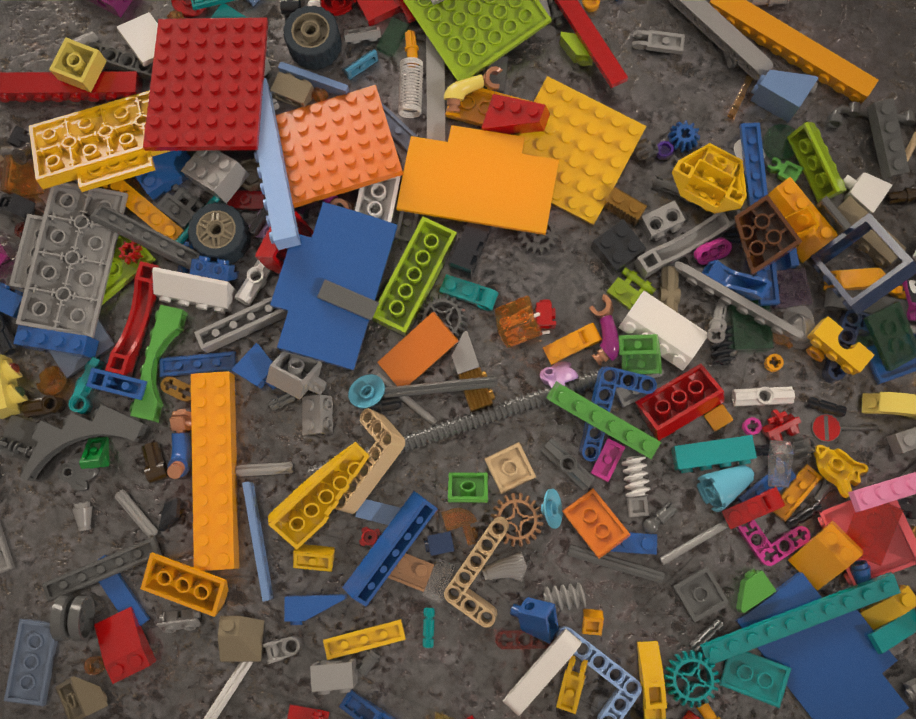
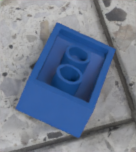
M170 151L153 156L155 171L135 177L155 202L167 192H170L175 184L180 185L189 179L181 170L191 157L187 151Z

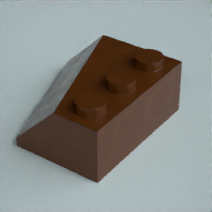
M768 195L734 216L751 275L767 268L797 248L802 242Z

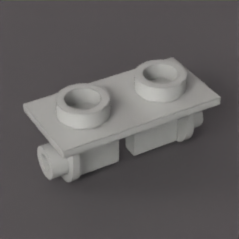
M194 609L182 610L181 617H179V611L163 612L162 615H159L160 623H157V626L165 633H174L180 629L187 631L195 630L196 627H202L201 622L197 619L201 617V612Z

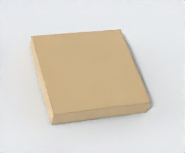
M519 442L484 459L501 494L536 478Z

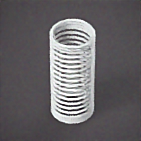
M407 57L400 61L398 114L406 118L419 117L422 111L423 62L414 57ZM407 63H416V64H419L420 66L414 65V64H408V65H404V64H407ZM403 109H404V110H408V111H416V110H417V112H407V111H403Z

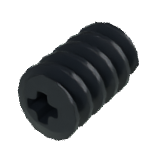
M727 325L725 339L722 342L713 343L709 340L711 344H714L710 346V350L714 351L710 357L716 359L711 362L712 366L734 365L731 361L736 359V357L731 356L730 353L734 352L735 349L729 348V346L735 344V342L728 339L734 336V334L728 333V330L733 329V326Z

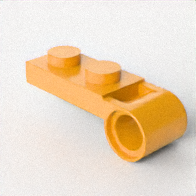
M590 323L543 347V350L550 364L553 365L585 348L601 342L602 338L595 324Z

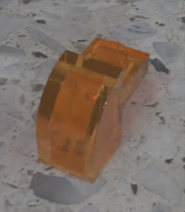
M453 508L441 512L447 532L463 527L468 546L476 543L475 539H478L475 527L471 528L470 524L476 523L477 519L469 510Z

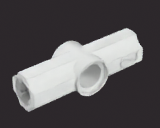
M257 260L254 267L248 270L247 278L235 295V299L244 305L250 306L259 290L266 285L267 277L272 270L266 268ZM255 276H261L259 280H253Z
M761 387L732 390V403L734 407L793 404L795 398L792 387ZM760 392L765 393L766 401L760 399Z

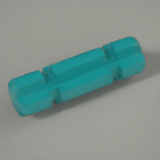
M426 607L424 608L425 619H423V647L433 648L434 639H432V636H434L433 617L435 616V609Z

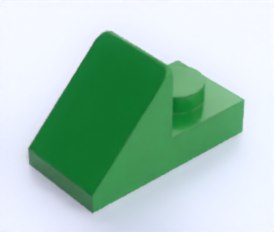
M108 436L88 438L79 461L81 469L109 466Z

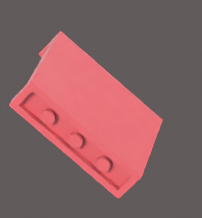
M850 499L819 512L821 517L817 519L822 529L833 520L863 550V555L856 561H867L868 565L871 566V579L888 572L894 573L916 565V538L897 500L855 512ZM850 565L846 569L847 573L844 574L848 585L853 584L854 586L857 584L850 571Z

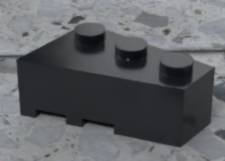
M470 222L464 223L462 228L463 234L461 238H458L455 245L456 249L448 262L451 273L470 280L472 279L492 226Z

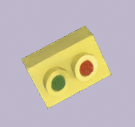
M1 354L0 419H4L11 415L22 413V402L28 401V398L25 395L24 388L17 384V379L23 377L19 365L13 363L11 358Z

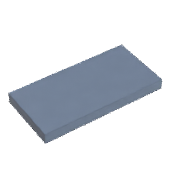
M19 619L4 701L37 706L46 705L58 643L51 636L50 622Z

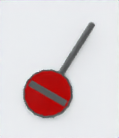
M826 413L815 417L811 425L815 438L826 443L836 440L841 434V430L879 429L877 426H841L835 416Z

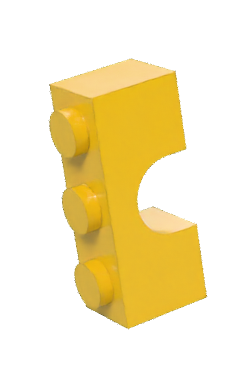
M827 316L816 325L807 338L811 340L810 343L814 347L823 350L828 359L836 361L845 373L851 375L860 373L873 358L874 354L860 342L851 345L849 349L842 348L838 342V336L843 328Z

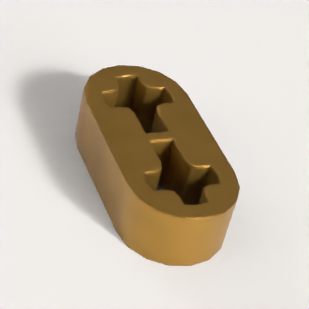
M170 376L161 381L160 385L163 392L181 401L191 402V396H186L185 398V395L180 393L182 389L185 391L189 390L191 393L190 385ZM167 383H172L177 386V389L170 388L168 390L169 387L166 385Z

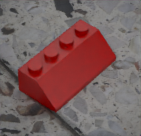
M699 364L656 389L653 393L637 400L635 404L649 430L657 440H661L724 403V390L705 367Z

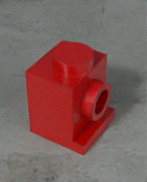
M544 299L536 302L535 313H540V316L535 318L536 329H555L556 321H552V319H555L556 313L555 308H552L551 300Z

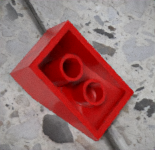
M132 606L94 624L103 663L112 684L151 666L157 661L143 629L138 623Z

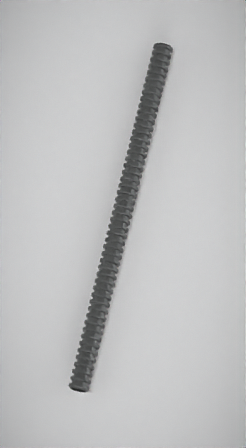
M594 370V373L591 371L588 375L585 373L582 377L579 375L578 379L565 382V386L578 394L580 391L585 392L586 389L591 390V387H595L599 371ZM550 386L549 388L544 387L543 390L532 391V394L526 393V396L521 395L520 398L517 396L514 400L511 398L508 402L505 400L502 404L499 402L498 405L487 406V409L475 410V413L469 412V415L464 414V417L458 416V419L452 418V421L446 420V423L441 422L440 425L435 424L434 427L431 425L428 429L425 427L424 430L421 431L419 429L416 433L413 431L410 435L407 433L406 436H403L405 446L402 451L408 452V449L420 448V445L425 446L426 443L431 444L432 441L443 440V437L449 438V435L454 436L455 433L460 434L461 431L464 433L467 429L470 431L473 427L476 429L479 425L482 427L483 424L494 423V420L500 421V418L506 419V416L511 417V414L517 415V412L523 413V410L529 411V408L534 409L535 406L540 407L541 404L544 406L547 402L550 404L552 402L546 397L552 388ZM366 447L365 451L368 452L370 448ZM328 460L324 464L322 462L319 463V466L315 464L313 468L311 466L308 467L309 477L325 465Z

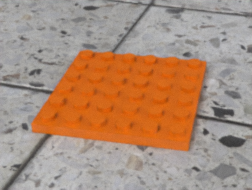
M376 85L347 93V95L343 94L305 106V108L301 107L276 115L294 208L404 175Z

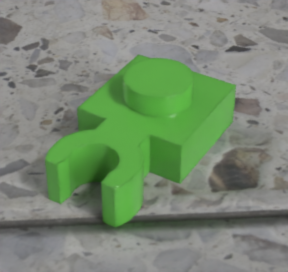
M773 157L771 162L776 166H767L768 172L778 173L777 179L785 181L791 177L795 183L804 170L803 167L788 160L783 164L777 157Z

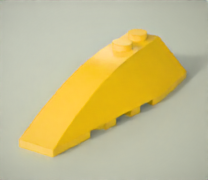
M357 442L351 444L312 474L268 515V525L297 550L327 522L330 513L336 508L344 492L346 493L351 481L357 476L370 455Z

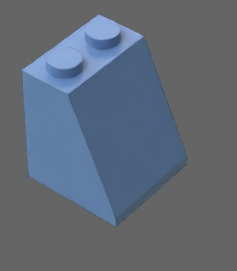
M769 70L766 76L761 75L751 91L754 95L750 101L788 123L802 105L818 77Z

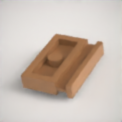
M405 553L388 578L424 592L434 564Z

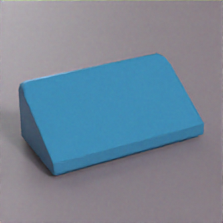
M370 50L343 68L342 71L349 80L376 63L378 61L377 51Z

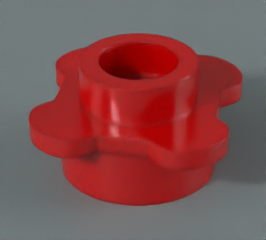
M363 527L359 543L361 546L370 545L373 547L378 540V536L381 534L380 530Z

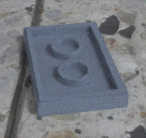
M98 319L94 339L99 341L95 356L97 359L116 346ZM48 350L68 379L84 369L86 363L91 360Z

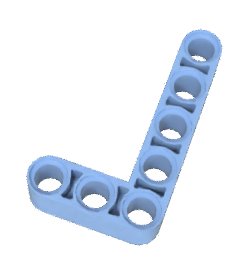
M568 626L559 627L556 638L566 628L582 643H585L587 645L586 652L579 654L576 651L574 655L582 661L587 660L588 666L616 687L613 694L598 713L597 719H603L605 716H611L612 719H623L641 694V683ZM596 656L603 657L601 666H594L593 660ZM613 669H618L620 672L617 679L610 678V672ZM629 682H635L636 688L632 692H628L626 689ZM617 699L624 700V705L620 709L614 706Z

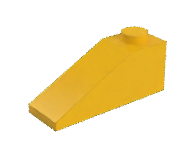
M898 585L901 593L867 605L859 611L873 630L916 607V595L908 585Z

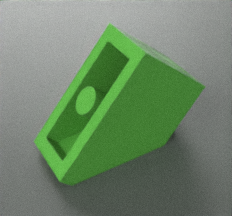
M751 569L744 574L745 578L740 581L736 606L738 612L744 614L776 592V589L763 570L755 571V569Z

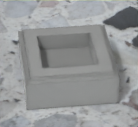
M647 496L626 498L628 517L649 516Z

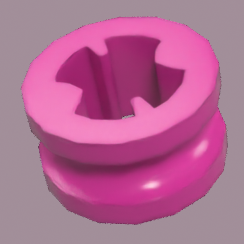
M755 417L748 418L742 423V430L747 435L758 434L762 429L761 422ZM750 421L753 422L752 424L756 425V428L753 429V432L751 431V429H748L747 425L750 424Z

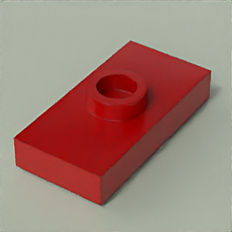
M237 190L227 202V205L234 207L236 210L259 211L264 206L263 199H265V194L263 195L262 191Z

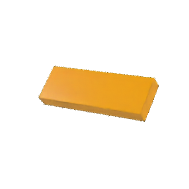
M808 464L803 466L796 475L797 477L780 494L786 506L773 511V513L783 521H787L822 479V476Z

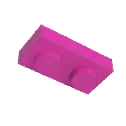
M607 438L590 474L609 482L625 446Z

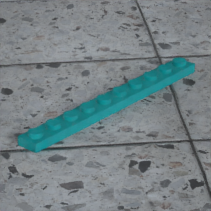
M888 572L700 644L704 657L710 659L708 666H710L711 664L721 662L901 592L895 575L892 572Z

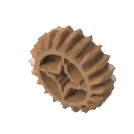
M512 493V500H509L507 495H505V503L498 500L497 503L501 507L499 509L494 506L493 510L498 513L497 515L491 514L490 516L492 518L501 517L504 508L511 504L512 515L509 518H505L506 520H511L515 517V509L519 517L527 518L519 522V530L515 523L513 524L512 521L508 522L515 528L517 537L506 533L504 544H507L510 539L512 540L511 546L513 547L515 546V541H518L519 546L522 547V540L524 539L527 544H530L528 539L530 536L536 540L537 537L533 533L534 531L541 533V530L536 527L537 525L543 526L544 524L543 522H538V518L544 517L543 514L537 515L536 513L541 510V507L534 509L533 506L537 503L536 500L530 504L528 503L530 496L522 500V493L519 494L518 499H515V493ZM517 503L525 505L532 515L521 514ZM533 520L530 531L522 536L523 523ZM494 524L498 527L495 529L496 531H504V529L502 528V524Z

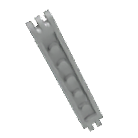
M679 261L675 263L676 271L687 278V282L694 286L699 285L703 287V291L709 295L715 294L720 297V301L724 304L734 305L740 313L753 316L757 323L772 327L771 330L778 335L784 334L794 341L803 337V331L691 266Z

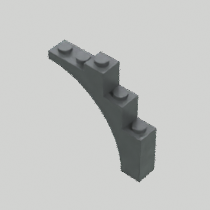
M102 404L95 410L93 421L71 412L63 421V429L41 420L40 423L35 425L32 439L37 440L38 443L32 447L31 457L23 465L20 478L35 481L39 472L53 456L69 445L84 439L98 436H117L140 443L148 425Z

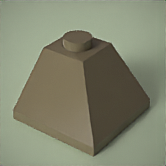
M220 616L218 629L220 662H261L265 621L243 616Z
M75 676L55 687L68 719H83L108 706L107 696L100 686Z

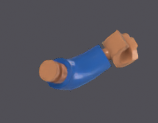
M186 409L173 411L169 418L171 431H176V433H171L172 455L167 469V474L172 479L185 476L192 467L190 432H186L192 430L191 412L186 411Z

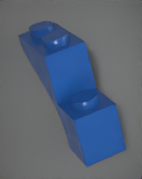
M718 260L708 262L702 271L704 275L749 301L765 298L772 284L766 278L735 271Z

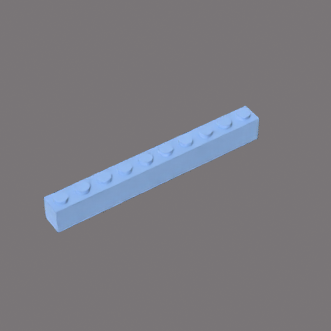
M264 78L259 146L254 155L256 162L260 165V167H257L259 178H262L263 183H260L262 194H265L266 199H263V204L269 214L266 216L268 227H271L272 232H269L270 241L272 244L275 243L278 250L301 245L272 94L267 79Z

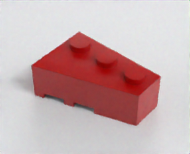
M493 94L481 129L503 134L540 132L545 130L550 113L545 104Z

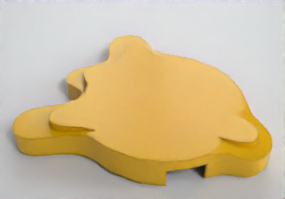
M817 445L816 451L813 452L820 474L827 481L834 484L840 495L844 498L849 497L848 492L852 491L851 484L858 486L861 483L860 475H865L868 472L866 464L853 460L846 452L839 448L832 450L830 447Z

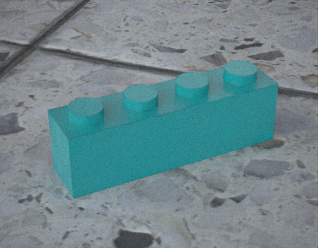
M752 435L671 447L675 471L681 470V474L693 472V468L699 467L701 471L711 470L712 465H719L720 468L731 467L733 462H739V465L751 464V460L757 458Z

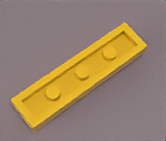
M399 619L323 639L327 660L406 640L402 620Z

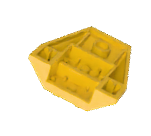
M711 143L678 160L672 171L680 196L714 214L741 209L747 197L743 160Z

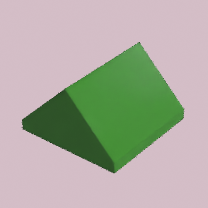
M449 473L448 503H488V473Z

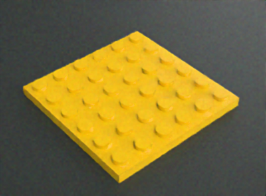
M547 76L534 100L536 103L545 104L550 113L545 130L522 134L517 132L516 136L525 137L522 154L559 160L551 204L594 226L605 205L606 199L615 187L646 126Z

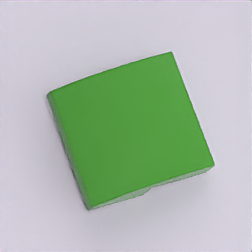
M658 334L619 335V355H622V370L638 374H662Z

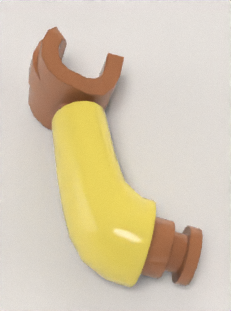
M494 66L489 68L483 76L477 75L451 84L444 93V100H447V105L449 106L446 112L459 113L460 109H458V106H460V101H464V97L467 94L484 86L489 90L497 91L500 84L492 83L489 76L498 75L503 70L500 67Z

